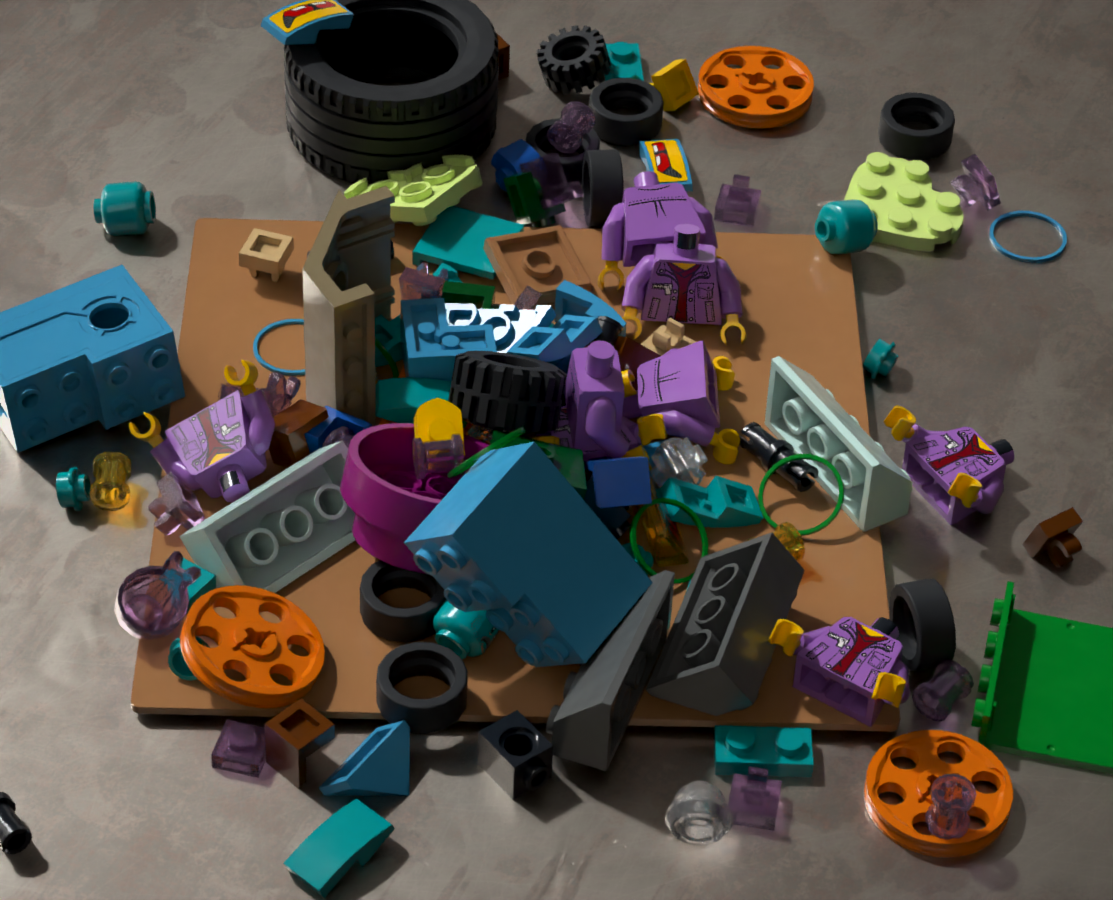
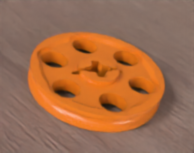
M738 46L722 50L704 62L699 72L698 97L702 105L712 115L727 123L747 128H774L794 122L808 111L813 98L814 79L808 67L789 53L763 46ZM734 64L742 68L734 69L727 67V65ZM766 65H775V66H778V67H780V68H778V69H769V68H766V67H764V66H766ZM711 84H721V85H723V86H725V87H724V88H713V87H711V86H709V85H711ZM788 85H797V86H800V87H802V88H801V89H790V88H788V87H786V86H788ZM740 104L746 106L747 108L737 109L733 108L731 105ZM770 105H781L785 108L774 109L771 108Z
M225 586L205 593L191 606L180 634L182 655L195 677L219 696L249 707L277 708L298 701L312 689L324 663L325 650L322 637L307 614L286 598L257 587ZM224 607L229 609L236 618L228 619L221 617L213 608ZM259 612L273 613L278 616L281 622H268L261 617ZM207 636L217 643V647H205L195 637ZM287 645H299L305 648L309 656H298L292 653ZM223 670H236L243 674L246 681L237 682L231 680L225 675ZM270 674H282L291 681L292 685L283 686L277 684L272 680Z
M919 730L891 739L875 753L869 763L866 774L864 801L873 823L886 837L899 846L926 856L959 857L984 849L1001 835L1009 819L1013 801V786L1003 763L984 745L958 733L942 730ZM945 751L954 752L963 761L957 764H949L942 761L938 754ZM896 757H906L914 761L916 767L906 770L894 766L891 760ZM977 781H988L994 784L998 791L985 794L976 790L972 784ZM883 792H894L900 795L904 801L901 804L889 805L881 801L878 795ZM966 816H975L983 820L986 827L978 830L970 829L963 825L961 819ZM917 822H929L935 825L939 832L934 835H923L918 833L913 825Z

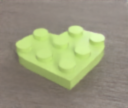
M873 152L867 156L866 162L861 164L854 172L844 200H861L873 211L878 225L873 242L930 252L934 251L935 244L950 241L952 245L960 237L963 226V211L960 208V197L952 192L940 193L932 190V179L928 175L929 166L925 162L920 160L908 161L902 158L889 157L881 152Z
M461 154L442 156L444 164L423 169L422 163H419L406 170L388 171L389 179L368 184L367 177L352 184L344 192V196L348 199L387 186L395 196V203L390 204V218L394 223L398 221L413 222L415 226H424L436 221L437 216L441 212L458 204L462 196L470 190L479 188L483 182L479 167H477V164H474L473 157Z

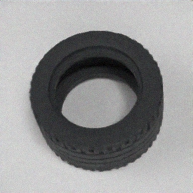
M336 0L354 14L350 28L319 29L315 44L284 45L285 108L287 130L290 139L307 161L329 175L350 183H356L367 177L368 184L389 179L388 171L406 170L419 163H422L423 169L444 164L442 156L467 155L473 157L475 162L486 151L491 143V139L495 135L498 108V36L488 17L469 0ZM378 79H404L420 83L384 86L364 82Z

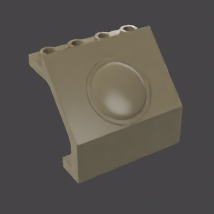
M387 186L348 199L338 190L302 268L306 401L322 407L329 406L369 422L372 427L376 426L375 318L382 315L390 322L392 320L391 304L395 303V298L393 297L395 290L391 286L390 238L395 237V231L393 230L395 223L390 218V204L395 203V196Z

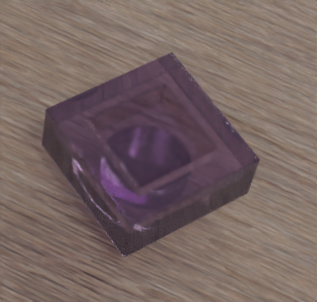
M226 720L211 754L212 768L259 778L266 761L265 728Z

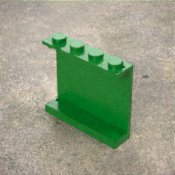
M1008 581L1004 600L998 598L994 600L990 625L999 627L998 632H988L984 653L985 659L993 661L992 666L982 664L977 692L986 694V700L976 698L971 723L972 727L980 728L978 743L992 751L1113 774V628L1013 609L1016 594H1013L1014 582Z

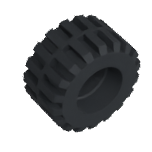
M467 351L455 357L448 402L456 405L462 412V420L471 424L509 432L524 427L526 430L524 433H545L558 428L567 374L553 364L534 358L492 351Z

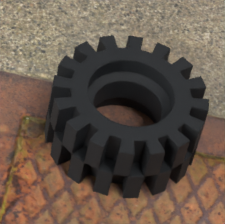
M572 26L569 32H566L565 28L560 29V35L556 36L552 33L548 36L549 42L542 41L540 44L541 49L537 50V59L546 86L548 88L552 87V90L557 93L561 89L563 94H570L571 89H575L576 94L582 93V87L585 86L590 90L595 87L594 81L601 83L605 80L603 74L608 75L610 72L609 66H611V61L604 38L598 30L594 29L591 31L589 26H584L581 31L578 26Z

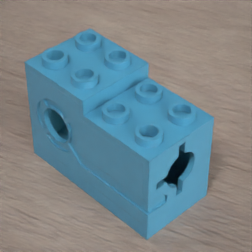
M123 265L0 312V427L17 453L97 420L101 422L105 429H109L143 415V412H150L185 397L174 332Z
M535 441L494 449L481 456L404 542L414 554L413 559L416 565L423 572L433 576L443 587L444 596L451 605L463 612L486 610L485 615L488 621L498 630L505 632L516 645L515 650L518 656L534 667L586 663L652 584L650 578Z

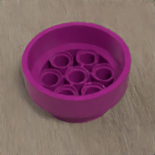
M412 423L382 424L360 431L350 441L340 484V491L344 501L355 513L352 526L355 540L365 551L381 561L405 570L425 573L416 565L413 559L414 554L404 542L469 469L449 479L447 474L461 463H417L414 424ZM463 434L465 449L463 462L489 445Z

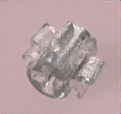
M687 437L683 440L671 438L664 441L657 447L655 454L651 457L656 466L650 472L658 486H663L669 477L699 485L703 476L706 475L702 464L708 461L699 444L693 446Z

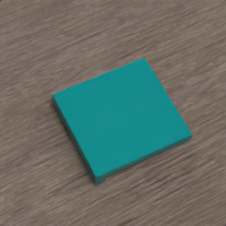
M455 206L449 207L437 216L436 221L430 224L412 251V264L420 266L423 261L437 265L444 263L456 270L483 278L494 279L497 274L483 249L485 239L523 232L524 225Z

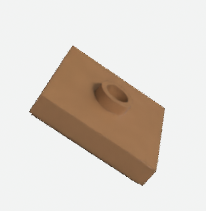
M561 225L485 239L483 249L511 304L516 305L517 309L555 302L556 288L564 280L578 285L589 292L592 291L593 284Z

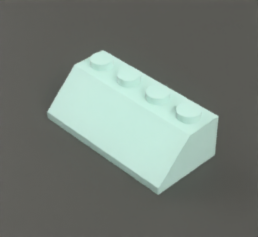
M780 356L772 358L764 423L779 440L783 439L790 443L794 448L795 454L819 456L836 468L844 485V501L841 509L862 532L907 515L913 483L908 473L900 469L885 453L883 447L860 427L857 419L849 415L835 400L833 394L828 389H825L811 374ZM803 459L817 468L818 478L814 479L837 503L839 485L834 473L820 462Z
M342 440L315 450L179 536L194 563L216 575V588L241 585L257 587L276 593L355 541L352 533L355 513L344 501L340 491L348 452L344 441Z

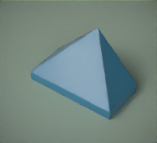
M402 720L377 727L319 787L323 795L409 796L410 727L406 721Z

